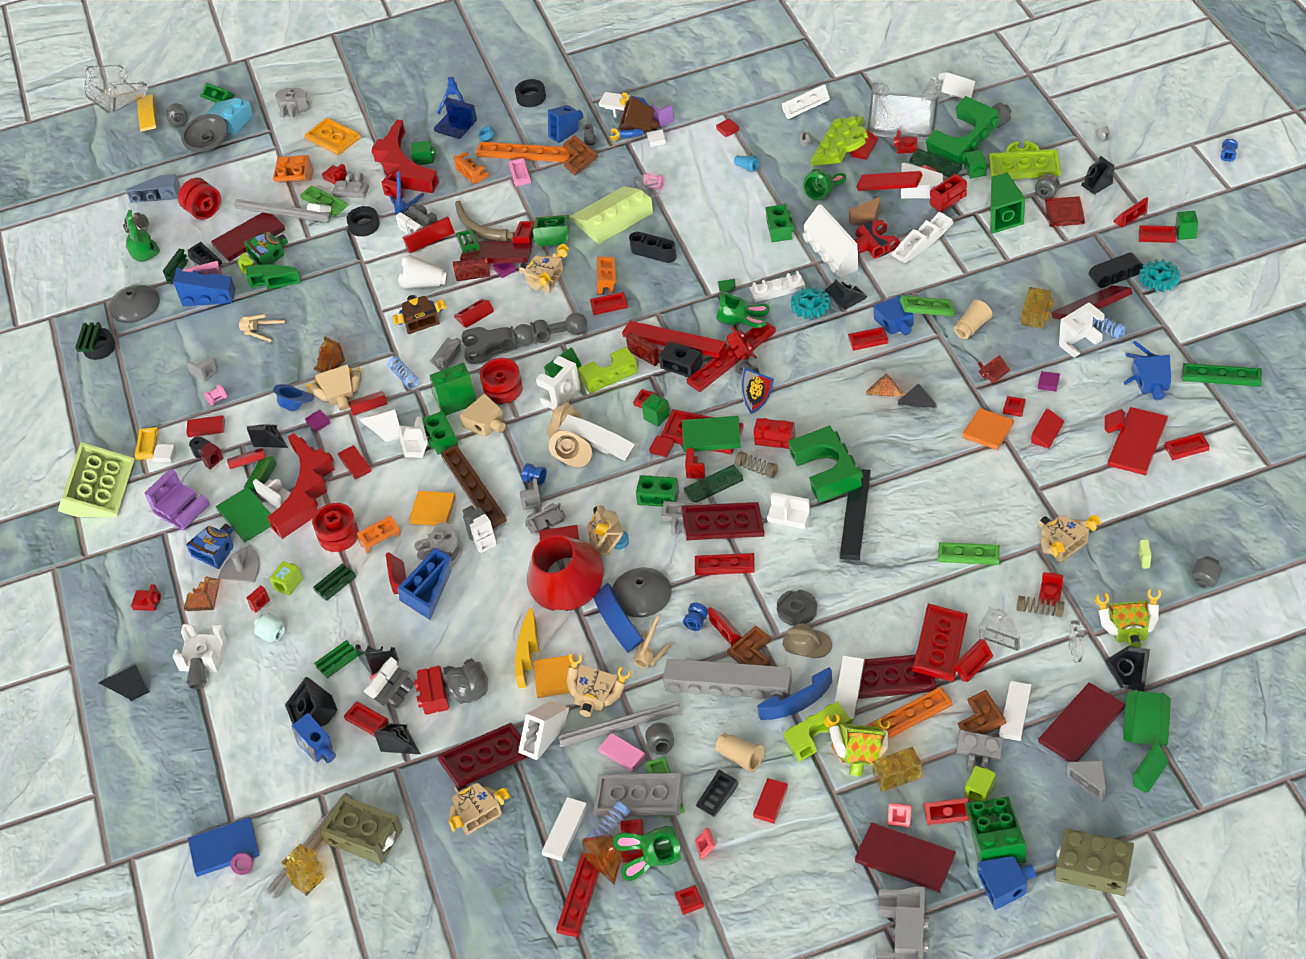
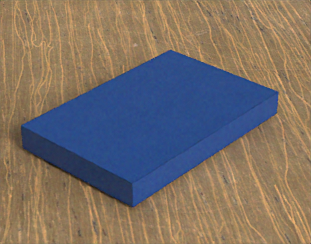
M250 817L188 838L194 872L197 877L231 866L232 858L238 853H247L252 858L260 856Z

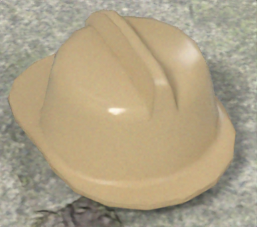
M565 402L553 410L552 418L547 428L549 438L558 432L567 415L581 419L580 413L569 402Z
M565 430L558 431L550 438L549 450L558 460L575 468L583 467L591 460L592 448L590 444L574 433Z

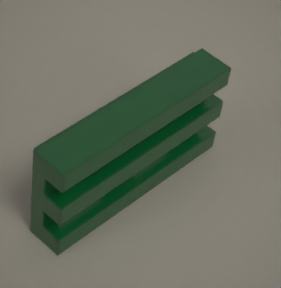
M179 248L163 269L164 276L169 284H173L176 268H182L183 270L189 262L186 259V254H184V249Z
M90 322L89 325L83 323L75 346L77 352L94 351L102 327L100 322H97L96 325L93 322Z
M342 563L313 586L314 591L327 601L355 579L356 574L353 571L351 572Z

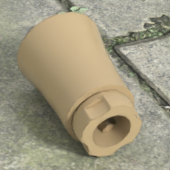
M973 300L953 329L956 335L961 339H968L985 322L992 318L993 313L990 307L983 301Z
M726 733L720 735L716 741V752L740 765L749 773L755 772L763 760L765 753L763 745Z

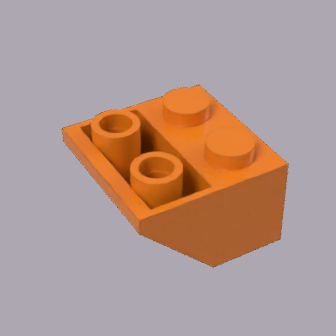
M309 155L277 157L273 181L278 183L311 181L313 167Z

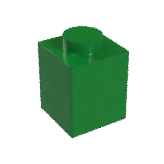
M430 140L411 143V155L415 164L433 163L436 151L435 147H432Z
M977 150L964 153V167L969 178L986 176L987 162L982 151Z
M1195 211L1177 212L1175 226L1178 240L1196 239L1198 219Z
M654 393L641 404L644 420L658 427L670 416L668 400Z

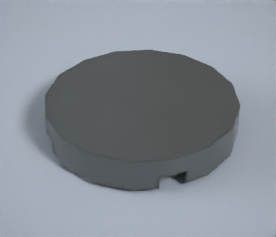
M804 590L787 591L777 601L778 617L784 623L791 626L809 623L817 614L815 597Z

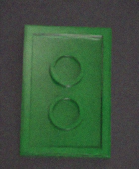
M739 416L682 420L684 453H686V449H694V452L741 448Z
M248 487L215 506L217 511L244 543L271 527L267 518L271 513Z

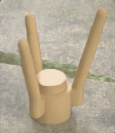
M265 314L243 316L240 319L239 327L241 331H244V335H251L272 342V339L252 331L257 329V324L285 323V320H254L266 317Z
M659 616L655 617L647 638V631H643L642 638L644 641L639 644L637 653L633 658L634 663L644 669L648 668L649 665L654 666L656 661L671 647V643H668L654 657L653 651L648 648L659 621Z

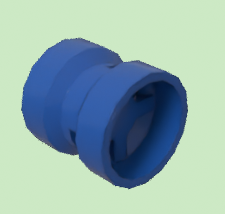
M526 463L521 474L522 481L530 483L536 478L538 485L542 486L546 479L547 470L545 467L538 466L536 468L533 464Z
M697 602L691 603L688 608V614L683 619L684 626L693 631L701 630L704 624L703 620L708 615L707 607Z

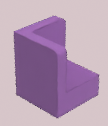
M654 104L650 105V108L654 110L652 119L659 122L660 128L674 121L671 105L660 110Z

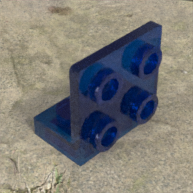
M448 97L444 101L447 114L434 127V131L461 139L477 121L475 107L472 104Z

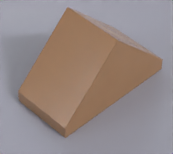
M877 197L849 209V223L862 226L869 222L877 221L881 212L880 198Z

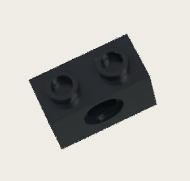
M670 341L659 354L661 369L688 378L703 365L700 351Z

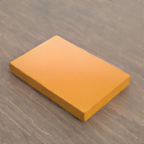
M327 117L305 134V139L338 156L361 138L360 133Z

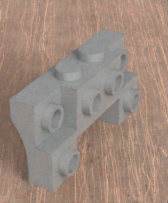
M911 887L901 890L879 889L878 917L896 918L895 953L876 952V959H923V952H928V938H924V931H929V917H924L925 887Z

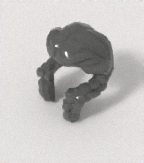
M472 658L467 659L462 667L454 668L453 666H447L443 668L444 685L448 686L451 696L460 704L470 703L473 700L477 701L488 691L487 674L484 672L482 664L475 662Z

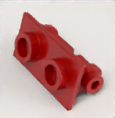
M731 327L733 333L727 335V342L735 350L734 353L738 359L745 358L749 360L751 356L756 359L757 357L753 352L755 348L750 342H746V335L741 330L737 331L734 327Z

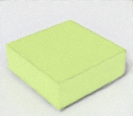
M1141 540L1139 545V558L1142 569L1150 568L1151 551L1148 540Z

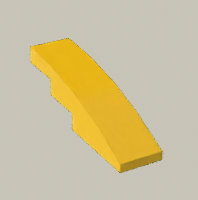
M153 94L138 97L137 100L141 131L157 127Z
M529 608L516 645L515 678L518 688L526 687L525 671L533 669L531 653L539 652L537 626L533 608Z

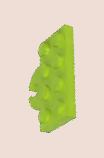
M863 116L833 120L810 159L811 165L841 163L847 152L854 151L866 143L865 139L869 136L866 129L862 127L865 122Z
M1015 141L1009 144L1006 152L989 153L988 156L991 177L1007 172L1012 179L1040 178L1044 174H1052L1056 177L1061 176L1058 150H1040L1038 145L1030 141H1024V148H1019V142Z

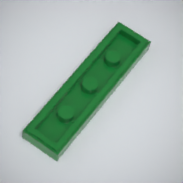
M1183 363L1182 381L1261 387L1262 368Z

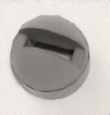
M1108 126L1102 127L1095 132L1101 141L1107 140L1110 137Z
M802 132L799 135V144L801 146L811 145V134L809 132Z

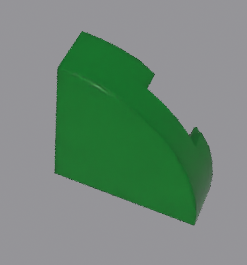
M735 279L718 281L720 293L721 291L730 293L736 287Z

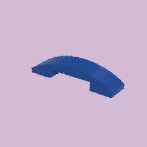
M607 583L593 598L604 621L619 643L629 653L644 639L636 626L630 622L618 602V596L612 586Z
M828 667L811 676L812 685L781 701L776 696H773L758 704V717L760 720L787 717L815 703L832 684L831 668Z

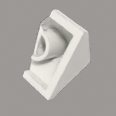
M395 410L360 420L383 438L385 442L400 438L398 433L400 425Z

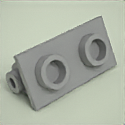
M447 337L429 362L439 371L447 369L461 350V340L459 338L451 340Z
M561 503L549 504L543 511L539 513L533 512L528 515L525 526H529L530 533L537 534L540 530L548 528L545 522L547 520L551 526L563 521L566 515L563 510L559 511Z

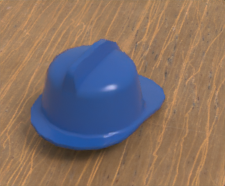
M279 384L273 389L277 395L278 405L289 411H296L301 407L302 403L314 400L313 394L290 385Z

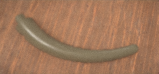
M461 201L455 202L456 211L461 222L467 229L473 230L474 234L491 241H509V239H513L514 232H509L508 229H492L475 223L465 213Z

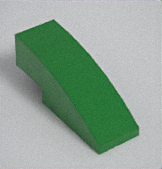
M269 264L246 267V277L250 288L266 285L267 289L301 283L297 268Z

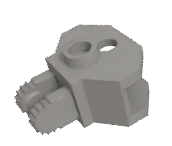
M284 88L277 91L275 98L280 109V117L285 118L286 114H289L290 118H294L299 112L308 109L310 102L306 100L307 92L301 88Z
M445 522L436 524L432 533L427 534L428 538L417 541L414 544L415 549L418 551L417 558L420 560H424L434 548L450 556L451 564L456 563L461 554L455 529Z

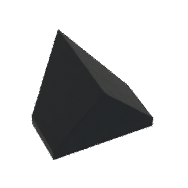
M1100 156L1095 163L1089 166L1084 183L1081 186L1095 195L1112 185L1114 164Z
M837 279L824 290L844 310L867 298V295L857 286L851 289V284L847 285Z
M919 383L898 400V405L937 408L935 401Z
M258 424L247 426L253 447L288 448L277 429V425Z
M356 644L355 646L359 660L371 675L377 673L390 657L396 660L397 663L399 661L395 647H391L390 651H383V646L377 650L368 645L367 649L363 651L360 645Z
M1127 646L1105 660L1123 689L1144 692L1150 649Z
M135 663L116 671L98 682L106 688L128 698L130 702L149 693Z
M387 723L375 731V738L381 752L420 754L407 729V724Z

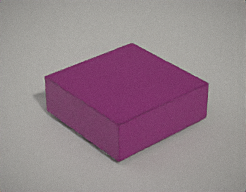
M497 263L493 265V269L501 278L517 271L513 263Z
M1041 371L1038 389L1057 392L1060 374Z
M321 410L305 418L306 423L315 433L331 424L329 418Z

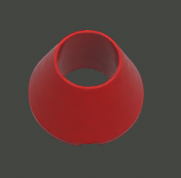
M562 535L547 536L540 540L533 550L527 571L528 590L533 599L548 610L571 611L588 603L599 591L603 582L604 564L598 551L585 541ZM563 558H572L570 563L561 571L548 573V570L556 561Z

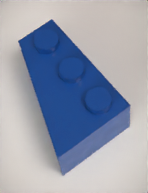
M176 268L173 283L182 306L233 303L235 286L231 276L213 273L204 275L198 274V271L186 272L182 271V268Z
M434 548L398 587L399 601L431 620L452 571L451 557Z

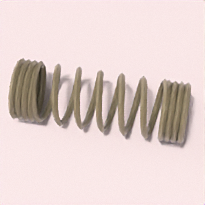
M742 451L738 452L735 457V465L743 466V468L748 470L752 469L753 472L756 471L771 479L777 474L778 465L768 462L766 465V460H764L761 465V458L757 461V457H754L752 460V455L748 458V454Z
M1018 596L1017 611L1025 612L1028 605V612L1030 613L1034 604L1035 614L1039 608L1041 615L1045 607V614L1047 616L1051 607V616H1054L1056 610V617H1063L1064 602L1056 601L1052 614V600L1047 611V600L1045 599L1041 611L1040 598L1035 611V597L1033 598L1031 609L1029 608L1030 597L1027 598L1024 609L1025 596Z

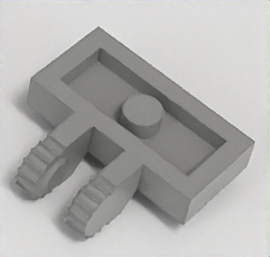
M348 172L346 181L336 182L332 191L333 196L365 198L369 185L368 182H363V173H358L355 182H352L354 178L353 173Z
M664 501L661 515L662 521H672L671 533L676 534L677 522H683L681 506L702 505L701 502Z
M960 730L958 732L956 753L968 755L966 769L968 771L973 770L975 757L981 758V768H987L988 760L999 762L1003 738Z

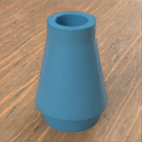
M737 155L734 158L735 165L749 172L757 171L760 161L756 156Z

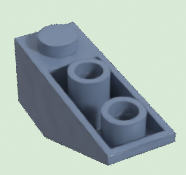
M176 174L160 175L126 189V193L130 203L178 199L181 186Z

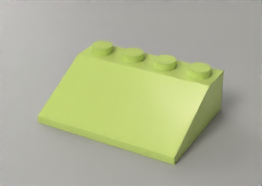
M623 186L571 215L570 220L599 245L653 214L652 200L641 189Z
M80 442L58 511L76 517H117L135 458Z

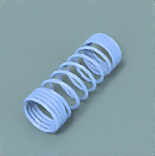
M1093 317V327H1094V324H1095L1096 321H1097V319L1094 318V317ZM1105 318L1102 323V332L1106 331L1107 334L1111 333V336L1120 339L1125 333L1126 326L1120 323L1116 327L1117 323L1115 321L1111 331L1108 333L1107 330L1111 326L1112 320L1108 322L1106 330L1103 331L1108 318ZM1098 320L1097 326L1094 328L1101 330L1098 328V326L1101 324L1102 321Z
M398 356L389 359L387 366L409 389L415 388L419 383V378L406 367ZM398 360L394 367H392L393 362ZM415 378L414 382L408 384L409 381Z
M620 801L615 803L616 805L613 806V808L619 815H617L615 812L609 810V813L613 816V818H611L608 815H605L606 819L611 824H609L603 819H601V822L604 824L606 828H604L600 824H597L598 828L603 832V834L597 829L593 828V831L596 833L598 837H596L592 832H590L588 836H586L598 848L600 845L604 843L603 839L599 836V834H601L605 838H608L606 833L601 828L606 830L608 833L612 834V831L608 828L606 824H608L613 829H616L615 825L610 821V819L618 825L620 824V822L616 819L614 815L619 817L621 820H624L623 816L618 812V810L626 817L629 813H631V811Z

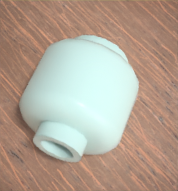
M271 613L259 616L255 620V634L269 643L278 641L284 635L283 621Z

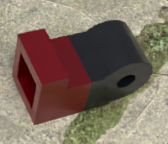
M194 437L190 440L189 446L194 457L202 458L205 467L211 470L224 459L219 447L207 439Z

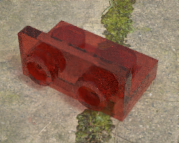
M487 257L453 262L456 281L491 277L490 264Z
M632 332L626 335L627 348L632 354L653 366L660 362L659 354L662 350L658 349L655 344L644 340L641 336L635 335Z

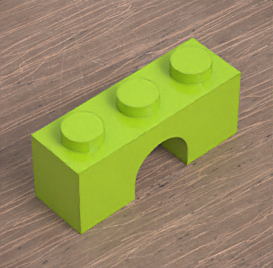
M627 347L610 353L612 362L610 366L600 367L592 361L578 368L580 381L589 394L638 372L636 359Z
M838 701L827 705L822 711L808 716L803 722L796 726H791L786 732L782 733L787 746L798 762L817 752L813 741L817 734L822 732L830 734V728L824 723L827 715H829L831 722H834V714L839 715L840 720L837 723L839 727L840 723L852 724L851 719Z

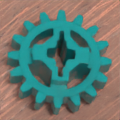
M1155 259V263L1148 261V265H1143V269L1140 270V282H1143V287L1148 286L1149 291L1155 289V292L1162 290L1163 293L1165 289L1172 291V286L1177 287V284L1180 282V270H1177V265L1171 266V261L1165 263L1164 259L1161 262Z
M809 286L807 290L801 288V292L796 291L795 296L791 297L792 312L797 313V317L802 315L803 319L810 317L813 320V316L820 318V314L825 315V310H829L830 299L828 298V293H824L823 289L818 291L817 287L811 289Z

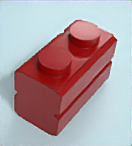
M957 174L949 177L930 190V205L939 212H943L959 202L960 199L967 196V181Z
M757 418L753 431L754 444L789 449L788 441L795 439V423L785 420Z
M441 666L418 670V679H414L416 692L420 691V695L416 696L418 707H423L426 715L436 713V711L448 710L449 705Z

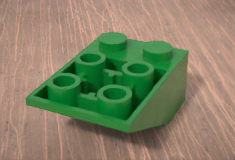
M1009 796L965 803L979 862L1012 856L1018 864L1026 863V843Z

